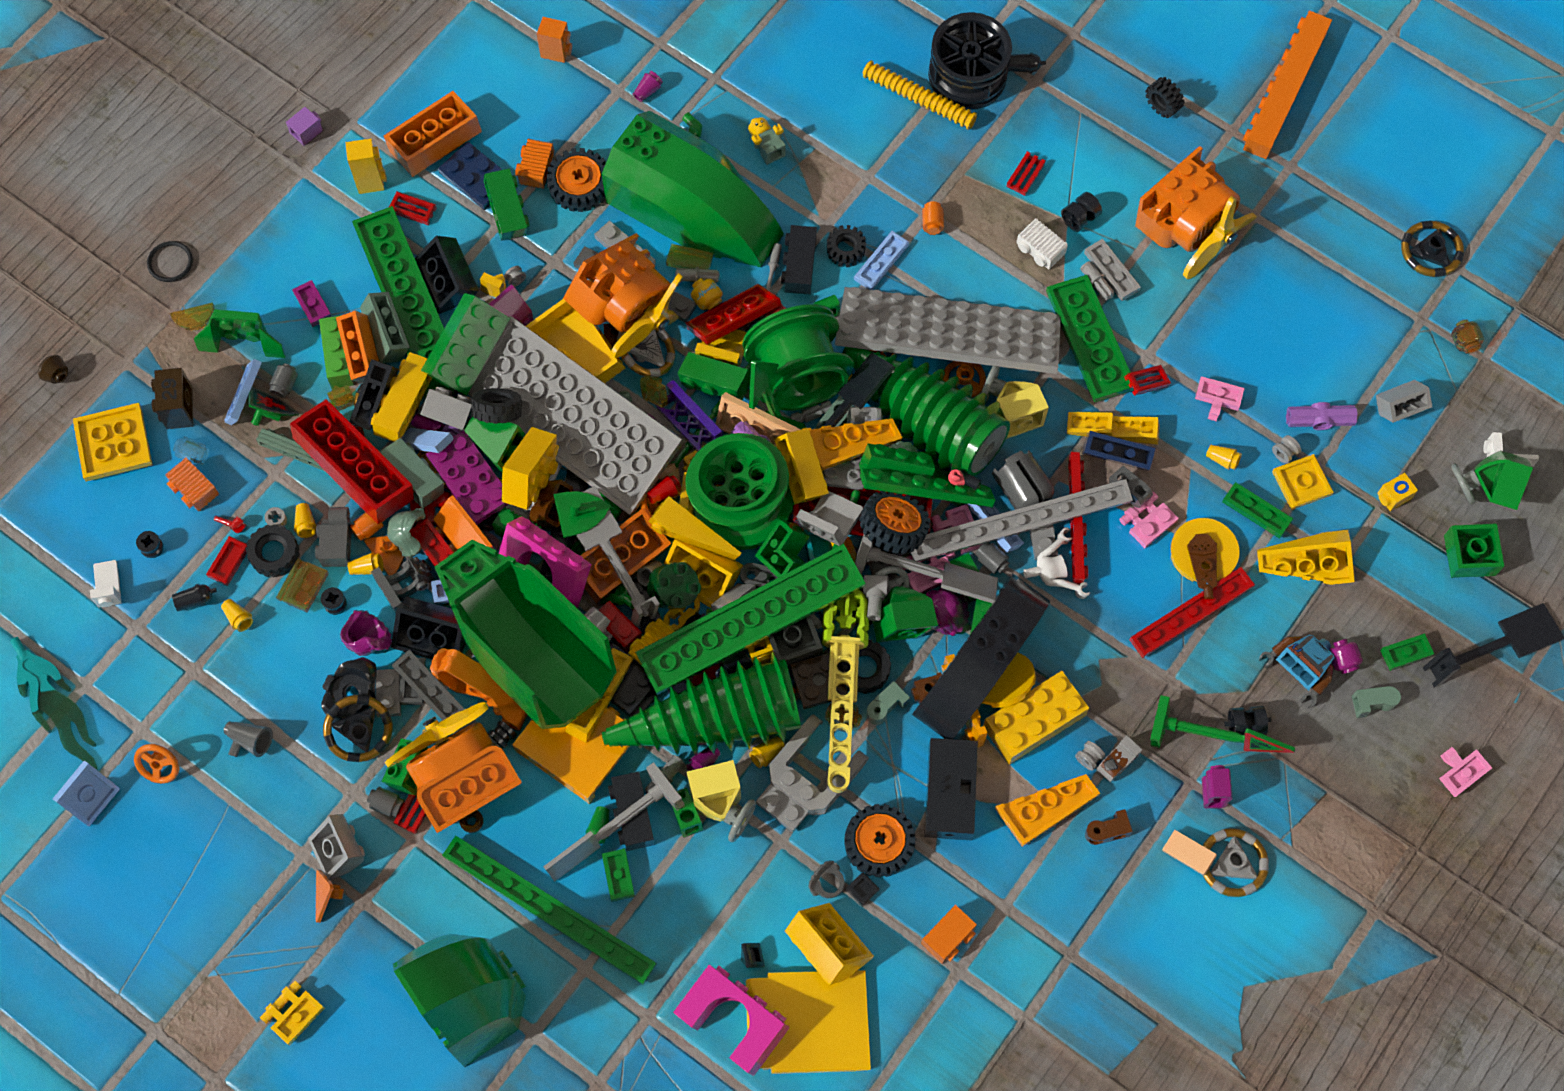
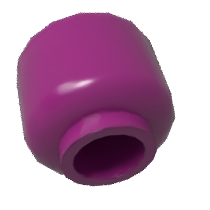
M1347 638L1334 642V647L1329 650L1334 655V659L1331 662L1334 670L1345 674L1360 669L1359 665L1363 662V658L1356 642H1348Z

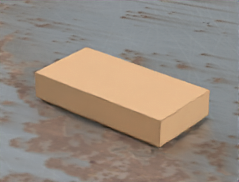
M1176 830L1173 831L1162 849L1164 853L1205 876L1217 857L1216 853Z

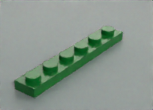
M862 468L860 474L865 489L993 507L995 502L991 488L980 484L978 490H974L966 485H953L950 481L941 478L931 479L924 478L921 475L911 476L900 472H884L875 468Z

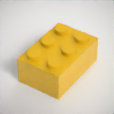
M534 427L530 428L503 466L502 502L526 510L532 502H536L540 490L547 486L549 477L557 471L558 462H556V455L559 445L556 444V434Z

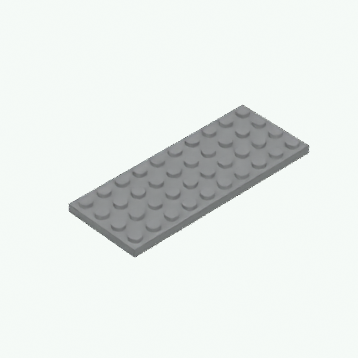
M857 287L844 288L839 317L840 327L835 340L836 346L1057 374L1060 340V318L1057 314L1037 312L1029 309L1021 310L1010 307L990 306L988 304H974L965 301H951L943 298H927L920 295L912 296L901 293L881 292L879 290H865Z
M510 316L509 318L511 319L468 395L472 398L473 394L477 391L492 388L509 389L520 394L522 397V416L510 423L519 425L525 434L528 433L531 427L556 434V444L559 445L556 460L590 486H596L601 494L633 516L647 496V492L654 486L684 440L517 319Z

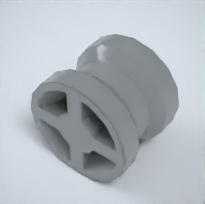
M1286 435L1282 438L1280 444L1277 443L1272 447V451L1278 460L1287 464L1292 460L1293 455L1296 456L1301 452V447L1293 437Z
M1087 741L1084 744V749L1078 751L1075 757L1081 765L1093 771L1096 768V763L1104 759L1105 753L1095 743Z

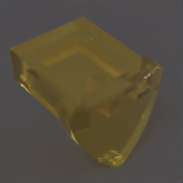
M655 376L642 377L640 379V388L643 399L661 408L665 407L668 404L666 386L661 384L662 378Z
M348 385L341 388L334 386L332 391L327 393L329 402L338 411L354 405L355 398Z

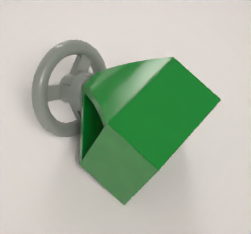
M1500 450L1485 458L1474 470L1468 471L1464 475H1462L1458 465L1455 463L1451 465V469L1470 504L1473 505L1476 502L1471 490L1482 486L1491 503L1517 510L1533 466L1527 458Z
M888 566L875 574L884 576L889 573H897L900 575L893 580H888V595L882 601L881 620L872 621L877 642L917 639L938 626L932 598L909 588V577L904 569L897 566Z

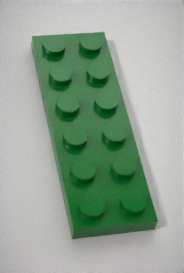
M1088 275L1048 286L1046 288L1047 295L1055 313L1060 318V325L1094 403L1133 391L1134 388H1130L1128 385L1130 381H1126L1124 378L1131 372Z

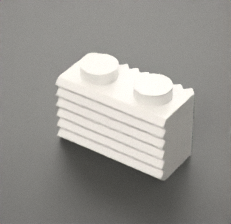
M1036 218L1018 235L1017 239L1019 249L1023 253H1029L1034 257L1035 262L1039 266H1045L1048 270L1066 254L1068 246L1067 242L1061 240L1057 234H1054Z

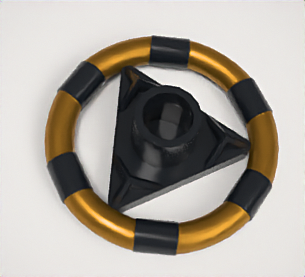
M1429 220L1414 224L1404 233L1401 241V251L1406 263L1413 270L1425 276L1441 277L1448 275L1460 266L1464 257V246L1459 234L1452 227L1438 221ZM1426 229H1437L1413 248L1409 249L1412 236L1416 232ZM1442 232L1454 242L1456 248L1451 264ZM1414 257L1443 266V268H1426L1420 265Z
M358 694L345 697L336 702L327 712L323 723V737L327 747L337 757L349 762H364L378 756L388 746L393 731L392 719L387 708L373 697ZM356 703L371 706V708L333 722L339 712L348 705ZM377 710L384 724V733L382 739L369 751L375 711ZM332 728L365 753L346 752L336 744Z

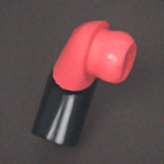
M958 469L952 470L948 475V480L951 484L966 485L974 490H978L982 480Z

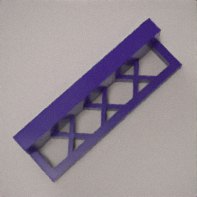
M674 380L666 384L669 395L655 403V406L697 452L702 448V441L710 442L724 436L722 430ZM672 401L675 402V410L664 408ZM678 416H688L687 422H677ZM690 428L700 429V434L689 435Z

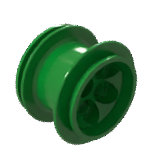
M806 304L783 309L756 323L743 338L744 358L749 364H751L752 360L779 365L769 382V387L779 410H801L832 398L848 382V378L854 370V361L850 356L834 352L831 342L836 337L840 326L831 309L826 306ZM761 396L760 400L765 403L763 396Z
M748 433L727 434L704 445L691 460L685 482L687 495L693 506L694 516L737 550L761 547L780 518L787 521L790 520L794 501L789 488L788 465L783 454L770 441ZM736 470H742L740 473H734ZM757 477H763L761 480H754ZM718 483H724L722 486H715ZM720 503H727L725 506L719 505Z

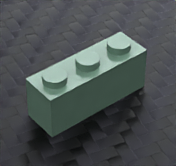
M389 292L368 293L360 309L363 314L368 315L379 360L382 363L401 362L410 347Z
M399 438L380 451L412 484L414 501L421 508L424 509L444 493V481L441 476L430 469L428 462L424 458L420 459L411 444H406Z

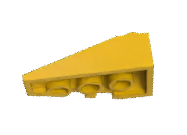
M670 496L659 505L648 521L652 524V529L661 535L664 533L671 538L732 560L741 555L739 550Z
M1348 530L1324 532L1257 549L1259 572L1285 577L1288 575L1296 576L1310 581V579L1318 580L1330 585L1354 582L1351 540Z

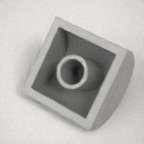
M343 814L329 816L308 838L322 872L329 880L354 870L364 861V849L361 845L357 844L354 837L355 829L351 824H348Z

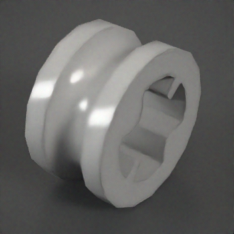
M513 266L506 271L504 278L508 281L509 285L512 284L515 287L526 279V274L522 272L520 266Z
M273 507L265 513L267 525L276 524L285 527L287 517L282 509ZM274 515H278L281 518L276 523L271 519H274Z

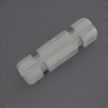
M829 400L824 401L820 406L815 405L803 409L801 413L798 411L791 414V419L801 423L803 421H812L822 417V414H825L832 404Z

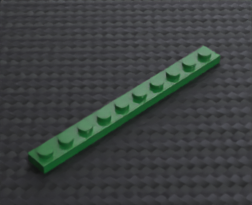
M455 835L442 854L446 860L642 985L645 984L656 967L657 963L458 836Z

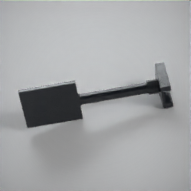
M871 352L838 392V395L845 400L823 426L831 425V427H835L852 405L861 410L895 367Z
M1542 603L1499 621L1498 624L1505 635L1504 637L1456 657L1450 648L1444 649L1430 660L1423 669L1424 671H1432L1436 678L1432 683L1435 688L1442 685L1461 669L1460 665L1508 645L1512 646L1518 658H1522L1564 640V636L1545 604Z

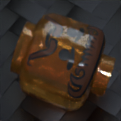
M1462 320L1458 322L1451 333L1456 348L1465 354L1478 351L1484 342L1481 328L1474 321Z

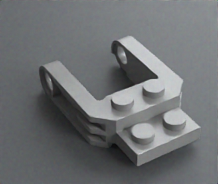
M814 714L806 720L769 764L771 784L756 800L758 806L792 833L807 815L825 814L842 794L833 792L829 787L821 793L810 781L792 767H788L809 742L810 736L819 724L822 725L823 723ZM860 750L853 755L848 766L850 767L849 784L869 759ZM837 775L832 781L836 787H842L846 783L844 777Z

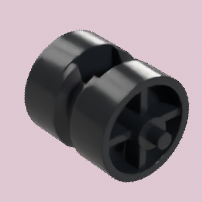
M1090 192L1082 193L1075 199L1076 202L1069 203L1061 210V216L1065 225L1075 232H1079L1087 226V221L1091 222L1102 214L1099 200Z
M1263 705L1249 706L1247 710L1244 707L1229 708L1228 722H1224V726H1228L1229 731L1245 735L1246 729L1267 735L1268 722H1272L1271 717L1267 718L1266 709Z

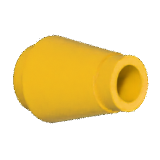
M1211 444L1206 457L1228 470L1230 468L1236 470L1242 453L1237 452V449Z
M300 503L295 507L294 531L300 538H309L315 535L317 525L309 504Z
M374 552L347 563L350 575H372L371 571L379 567L383 571L384 568L381 555Z
M227 599L223 602L221 608L234 630L243 632L250 628L253 623L250 612L232 599Z
M776 736L768 741V746L765 743H761L753 747L749 756L758 768L767 767L784 748L785 744L780 737Z

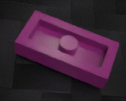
M312 280L292 289L312 327L320 324L319 319L332 317Z

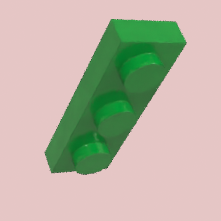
M1236 482L1222 501V503L1279 539L1293 520L1292 517Z

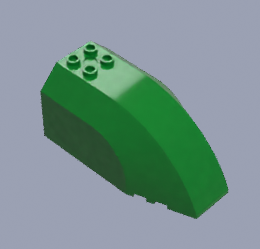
M652 111L637 114L612 146L602 172L606 203L697 254L707 253L714 255L716 258L722 259V257L734 259V262L762 267L772 253L773 245L779 243L784 236V232L773 214L726 156L708 142Z
M470 540L435 566L459 628L472 653L490 677L541 729L566 727L602 699L617 672L608 637L533 566L528 564L525 566L516 562L515 558L505 557L497 553V550L475 540Z
M447 934L421 945L393 963L394 973L423 1018L439 1039L446 1038L443 1041L444 1046L463 1067L519 1030L526 997L522 989L526 986L516 970L513 972L509 970L513 966L503 950L497 952L489 939Z

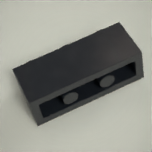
M791 225L790 233H786L785 246H789L788 252H784L783 265H787L786 271H782L781 284H785V293L811 295L817 227Z
M639 771L611 777L613 785L608 786L611 800L616 799L617 808H613L614 817H617L644 796ZM647 807L621 826L622 830L618 831L620 845H625L627 851L655 845Z

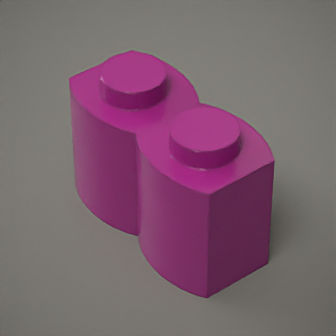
M1223 765L1211 766L1206 771V776L1201 778L1203 806L1205 809H1222L1233 799L1230 769H1225Z

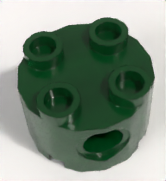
M673 562L658 566L650 573L648 578L647 593L649 597L655 596L659 602V607L664 609L684 608L692 604L701 591V585L696 572L684 562Z

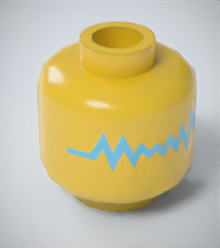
M700 278L692 285L694 289L691 292V298L701 310H710L722 302L723 292L713 279L703 280Z

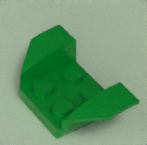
M215 309L210 317L209 324L194 337L198 351L218 353L221 337H225L229 340H237L239 338L252 342L261 340L266 357H286L282 344L268 334L259 313Z

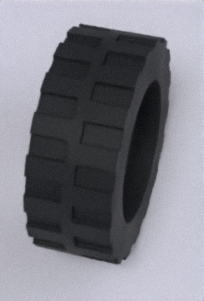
M492 388L479 390L472 396V416L486 423L513 422L522 416V397L517 392L509 389Z
M273 524L258 528L255 533L251 534V538L247 541L246 553L249 562L259 574L274 578L285 575V573L293 569L294 565L296 566L300 556V548L290 530ZM270 541H278L284 546L282 557L276 561H268L262 556L263 546Z
M868 640V646L859 650V657H871L876 662L877 669L870 677L858 675L857 693L862 692L863 694L876 692L877 689L880 690L883 684H886L891 670L890 656L887 654L886 649L880 646L878 642L875 643L872 640ZM840 662L841 672L845 673L850 670V665L847 662Z

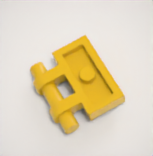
M296 981L289 987L286 986L281 991L280 997L273 1004L270 1003L260 1017L266 1024L274 1017L277 1021L271 1029L289 1046L325 1009L307 991L298 998L295 994L302 986ZM290 1000L293 1004L282 1014L280 1010Z

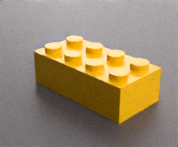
M1063 671L1030 690L1022 701L1003 707L985 719L983 726H985L988 736L1009 765L1086 716L1089 710L1088 705Z

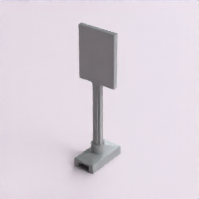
M596 486L583 491V493H589L604 500ZM608 510L606 516L595 527L576 536L585 551L598 545L602 547L632 599L631 603L634 606L631 622L638 627L643 616L649 615L650 619L655 618L659 602L655 596L646 600L639 593L609 540L622 534V530L611 511Z
M863 535L854 562L861 575L868 560L881 561L924 575L942 579L941 588L990 603H993L996 599L997 577L945 562L944 570L927 564L883 552L880 548L873 547L874 541L871 542L868 539L869 535Z
M654 762L646 767L655 786L648 790L649 793L602 827L597 834L593 835L590 831L543 866L554 882L601 847L599 844L600 840L607 838L654 801L658 802L661 798L665 797L677 811L685 805L681 796Z

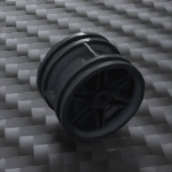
M960 13L943 21L933 35L928 78L933 92H936L937 96L942 95L943 99L946 97L948 101H954V104L958 103L960 107L964 106L965 110L986 107L996 101L1006 86L1008 67L1010 65L1012 42L1008 31L1000 22L982 13Z

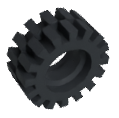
M1166 77L1158 78L1145 90V93H1147L1146 98L1149 99L1148 103L1152 104L1151 108L1153 110L1156 109L1158 115L1161 113L1163 118L1173 116L1184 107L1185 100L1182 99L1184 97L1183 94L1179 93L1181 91L1180 88L1177 89L1175 87L1176 84H1172L1171 79H1166Z
M843 225L839 226V230L834 228L833 233L830 232L827 239L828 257L832 259L834 264L838 261V266L842 267L843 263L846 264V267H850V263L855 266L857 261L860 263L865 255L866 238L861 230L857 232L858 228L855 226L853 230L850 229L851 225H847V229H844ZM842 241H850L855 247L852 251L846 252L840 250L838 244Z

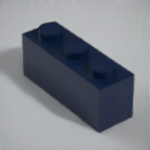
M1089 431L1087 432L1082 454L1148 471L1151 468L1156 448Z

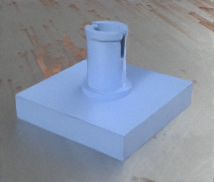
M83 761L54 796L53 800L84 824L90 826L120 788L89 763Z

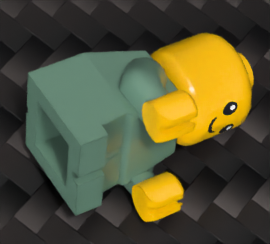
M754 118L751 120L748 130L752 136L751 139L754 142V147L759 149L765 163L768 165L785 157L786 145L780 139L784 132L780 124H777V127L774 125L772 130L765 118Z

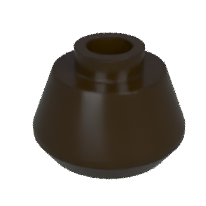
M51 355L40 363L38 376L45 382L52 384L62 383L68 376V368L61 356Z

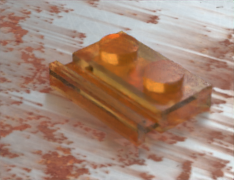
M297 558L276 598L278 601H283L292 607L308 613L329 573L323 568Z

